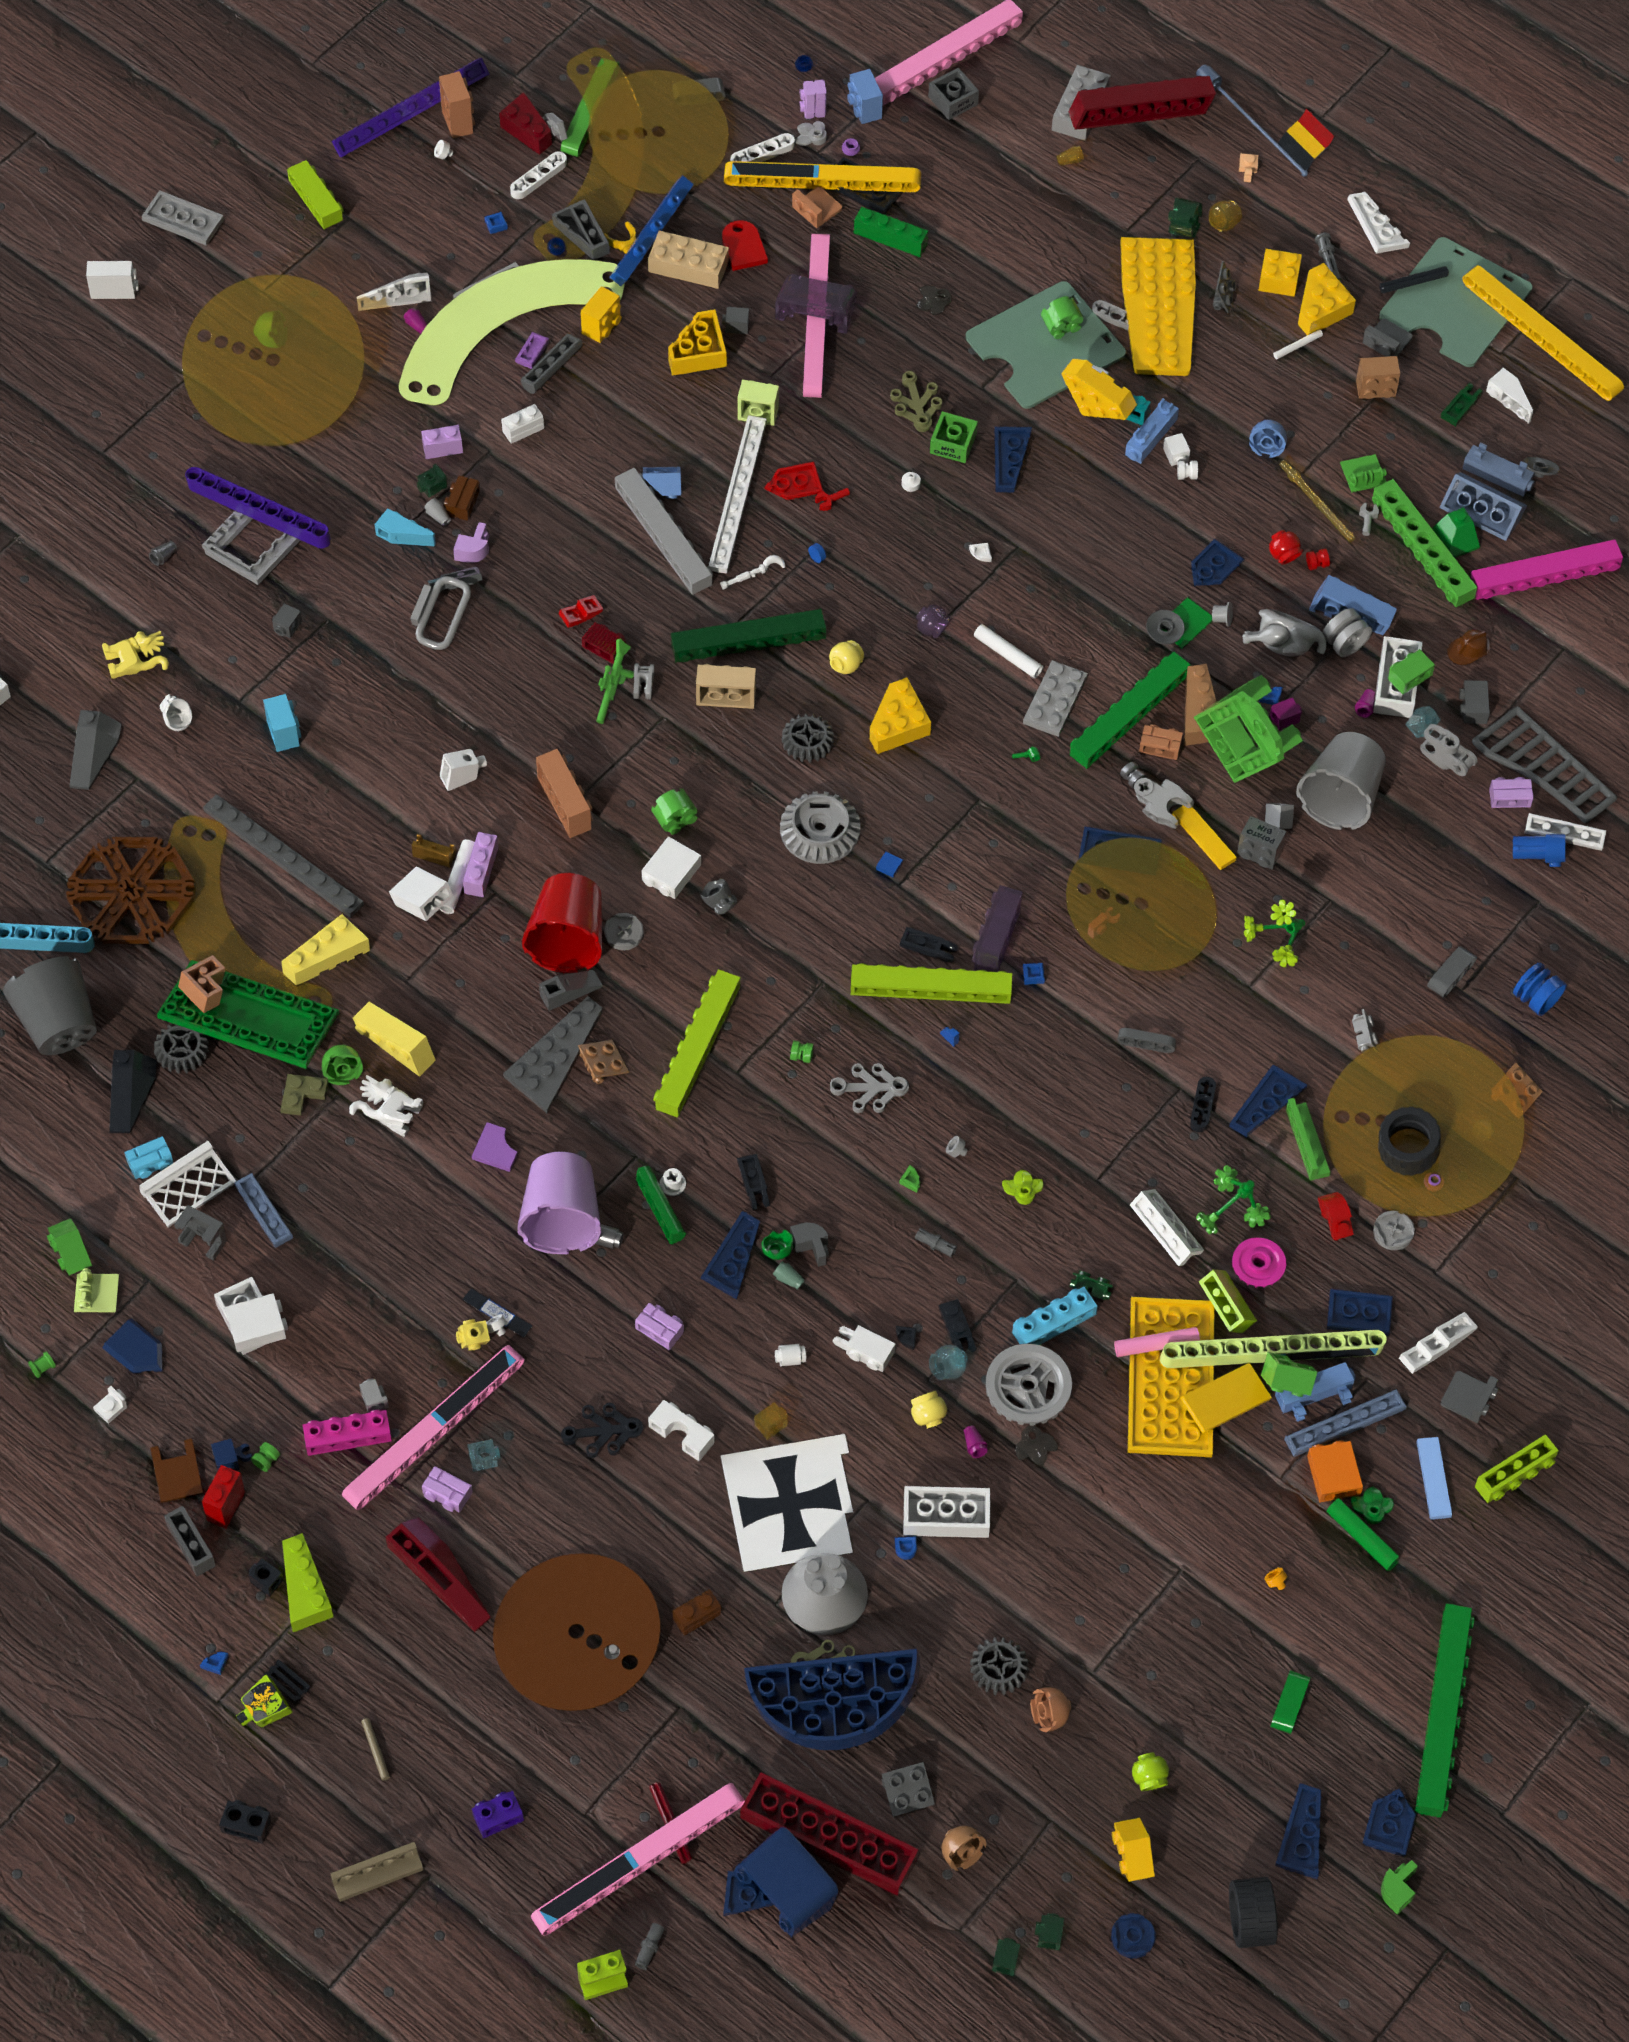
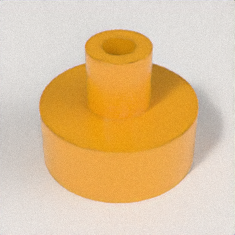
M1279 1567L1270 1571L1264 1580L1270 1588L1277 1587L1278 1590H1282L1286 1587L1284 1581L1287 1578V1574L1283 1568Z

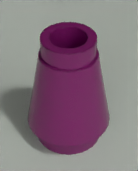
M411 308L404 314L405 323L422 334L427 323L420 311Z
M1365 690L1356 703L1355 711L1358 716L1367 718L1374 712L1376 694L1373 690Z
M975 1426L966 1427L964 1434L968 1454L973 1458L984 1456L987 1453V1443Z

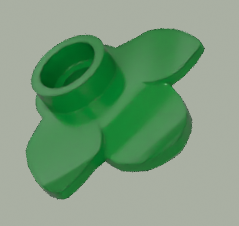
M1375 1487L1366 1489L1363 1497H1351L1353 1509L1363 1514L1365 1520L1370 1524L1380 1523L1384 1518V1514L1391 1512L1394 1507L1393 1499L1383 1498L1380 1490Z

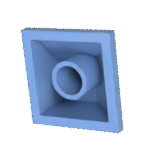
M643 467V478L662 496L674 499L677 498V495H681L680 467Z

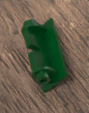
M1080 1270L1078 1274L1073 1272V1275L1077 1277L1076 1280H1071L1069 1287L1073 1289L1085 1287L1087 1291L1091 1287L1093 1288L1091 1296L1102 1300L1110 1299L1111 1292L1108 1289L1109 1287L1114 1288L1113 1285H1110V1280L1101 1277L1095 1280L1090 1278L1091 1274Z

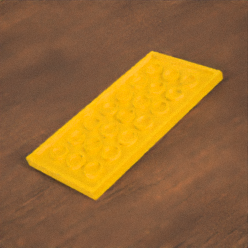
M1131 1297L1130 1338L1197 1327L1200 1341L1214 1340V1306L1211 1301ZM1162 1350L1129 1355L1127 1453L1212 1457L1213 1429L1203 1434L1182 1402L1181 1397L1213 1381L1214 1366L1166 1368L1160 1362ZM1208 1351L1209 1354L1214 1355L1213 1351ZM1187 1352L1190 1356H1196L1192 1352ZM1167 1353L1169 1357H1175L1173 1354Z

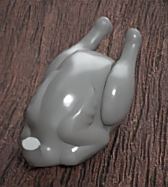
M1272 609L1259 611V615L1262 617L1259 631H1245L1242 635L1244 644L1261 641L1271 651L1288 657L1300 656L1308 652L1315 641L1318 642L1317 652L1324 654L1326 650V639L1320 629L1296 617Z

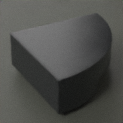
M896 1326L897 1339L906 1348L914 1350L917 1328Z

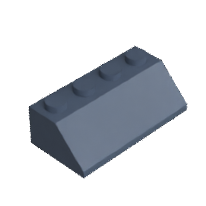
M1460 472L1455 474L1439 508L1451 513L1464 507L1475 526L1507 541L1518 525L1527 505Z

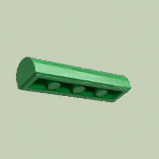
M643 1166L638 1168L636 1181L669 1244L672 1245L681 1241L686 1236V1233L651 1167Z
M1337 1498L1329 1506L1326 1512L1387 1571H1390L1398 1564L1399 1555L1340 1498Z

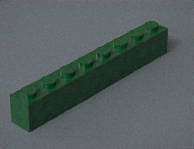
M822 609L674 632L671 633V646L675 663L687 662L694 659L744 653L750 650L781 647L793 643L800 644L812 640L819 641L826 638V625Z

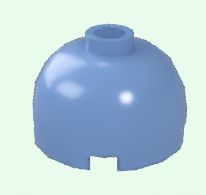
M1261 421L1251 431L1249 446L1259 456H1262V453L1269 454V458L1279 456L1284 451L1287 443L1286 431L1277 421Z

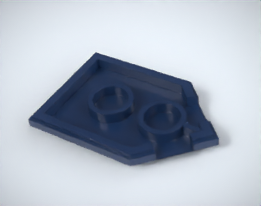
M1214 539L1191 562L1194 586L1222 584L1244 559Z
M133 1319L127 1320L102 1347L133 1374L143 1371H163L162 1343Z
M1400 1788L1373 1802L1362 1843L1375 1849L1405 1856L1416 1813L1406 1801Z

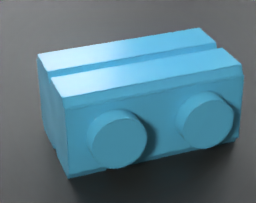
M163 1136L124 1152L135 1179L147 1178L152 1172L162 1171L173 1164L171 1152Z

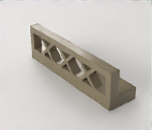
M412 1842L330 1874L338 1899L341 1902L423 1871V1866L416 1844Z

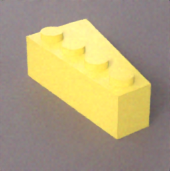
M341 914L281 961L283 974L297 986L320 975L319 973L324 970L335 968L337 964L345 960L348 962L360 953L365 954L369 952V939Z
M368 1002L353 1017L356 1025L355 1029L361 1035L368 1037L419 1077L436 1061L425 1035L371 1002Z

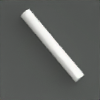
M1319 329L1274 352L1273 355L1275 359H1279L1322 337L1323 333Z

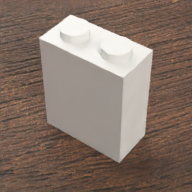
M87 261L86 277L91 299H135V293L139 291V281L136 280L137 270L133 268L132 261Z
M667 837L642 869V881L647 886H653L660 890L663 895L675 899L701 866V855L674 839Z
M417 866L389 891L397 907L425 921L454 896L446 881Z
M274 1293L225 1307L237 1352L286 1339L287 1322L285 1318L281 1319L280 1312H283L280 1300H275Z

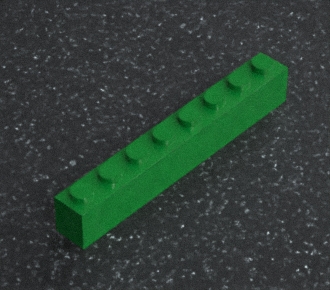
M1175 652L1165 656L1156 668L1153 667L1144 679H1140L1131 691H1126L1118 703H1113L1106 714H1101L1094 725L1088 726L1084 730L1083 735L1079 738L1076 737L1071 742L1070 756L1088 769L1186 679L1187 668L1191 664Z

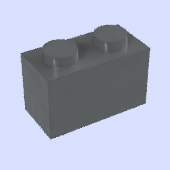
M1464 680L1463 687L1459 688V700H1462L1460 716H1463L1464 723L1487 724L1490 714L1487 681Z

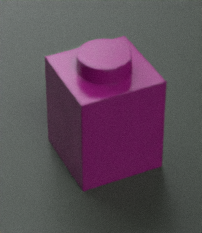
M1293 698L1272 705L1270 717L1280 731L1292 724L1299 723L1302 709L1298 703H1295Z

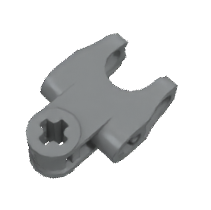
M1430 724L1425 729L1424 737L1426 740L1420 746L1421 752L1438 767L1446 770L1452 769L1457 775L1465 776L1468 770L1477 763L1475 754L1461 746L1459 738L1450 731L1436 724ZM1435 730L1440 734V736L1438 738H1434L1429 734V732ZM1427 745H1432V746H1434L1435 751H1433V752L1428 751V750L1426 749V746H1427Z
M1148 778L1138 779L1134 785L1137 799L1146 805L1143 813L1158 824L1176 829L1179 825L1178 820L1168 812L1169 809L1176 804L1191 808L1194 804L1193 799L1180 786L1167 779L1164 780L1161 786Z

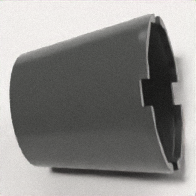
M64 956L38 962L23 969L24 974L18 978L13 976L4 985L3 993L41 1054L57 1055L83 1045L95 1035L97 1028L81 965L76 958L70 960L69 957Z

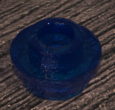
M801 55L795 61V67L801 72H807L812 69L813 61L809 56Z
M558 237L552 238L547 244L548 251L553 255L563 254L566 248L564 241Z

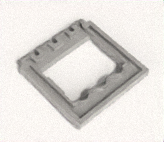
M234 511L224 521L225 524L222 523L212 534L213 537L210 536L201 546L205 550L206 555L259 585L300 540L284 533L280 538L274 540L268 551H264L259 556L260 559L255 564L248 566L241 559L229 552L223 551L253 519Z

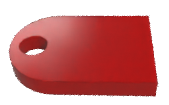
M738 220L725 226L722 232V242L724 246L729 247V262L732 271L768 263L760 235L752 223ZM740 228L742 231L735 232L734 229Z

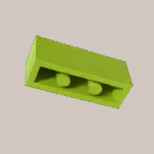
M1213 1269L1199 1281L1229 1332L1243 1333L1257 1321L1226 1271Z

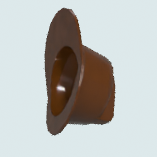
M1472 629L1465 632L1463 636L1454 640L1449 645L1447 655L1452 662L1459 665H1467L1487 655L1491 649V644L1486 637L1485 631Z

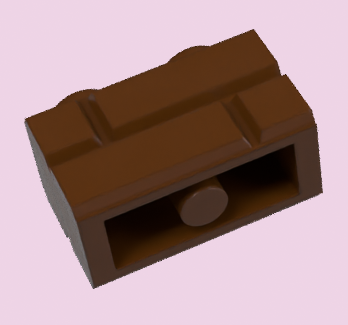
M459 475L456 482L451 484L450 497L447 496L445 498L444 507L450 517H458L467 521L480 493V482Z
M710 1589L703 1592L701 1596L698 1595L673 1610V1620L684 1636L721 1615V1605Z

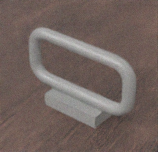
M445 576L437 580L433 589L431 586L424 584L410 618L412 625L417 626L415 635L420 644L436 650L446 649L451 644L471 595L470 587L466 582ZM450 584L463 590V596L444 641L435 642L425 638L423 631L442 586Z

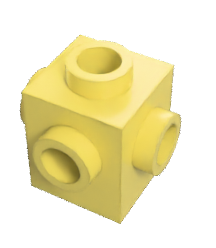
M475 1319L463 1321V1325L456 1331L458 1344L461 1343L462 1349L468 1348L469 1351L481 1348V1345L487 1344L490 1341L486 1320L475 1322Z

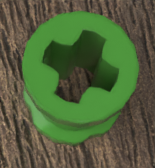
M47 1351L35 1361L28 1362L29 1367L37 1378L41 1377V1374L48 1369L56 1367Z

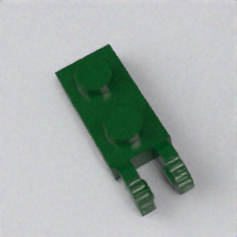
M1469 383L1463 390H1460L1442 411L1440 418L1456 427L1476 404L1483 390L1479 388L1472 396L1469 393L1473 389V384Z

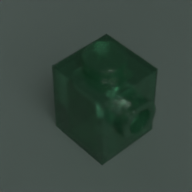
M1048 1913L1042 1915L1041 1922L1036 1921L1035 1935L1039 1936L1037 1947L1060 1951L1064 1918L1057 1914Z

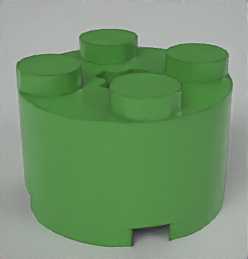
M1068 296L1049 303L1050 307L1047 310L1044 308L1041 312L1045 325L1055 339L1062 338L1067 332L1075 333L1081 329L1080 324L1084 319L1074 298L1071 297L1069 299Z
M673 789L664 793L656 800L657 805L655 808L653 806L651 808L652 813L663 830L670 832L671 835L677 834L681 828L697 820V808L684 789H680L678 792Z

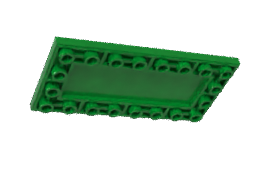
M191 960L186 969L198 962ZM225 971L222 984L219 985L223 991L218 1006L203 1013L178 987L179 978L158 1011L157 1018L306 1069L339 1015V1009Z

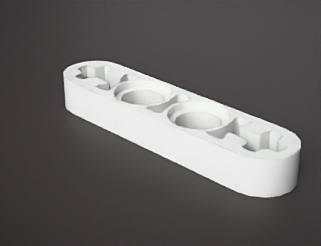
M784 133L733 153L730 161L763 162L793 150L795 145L794 136ZM772 146L775 150L768 151L766 148ZM751 153H758L759 156H758V157H751L750 154H751Z
M554 152L518 178L510 186L511 196L515 199H523L559 173L567 165L566 155L563 152ZM548 168L550 171L543 173L541 169ZM529 178H535L537 181L534 183H530L527 180Z

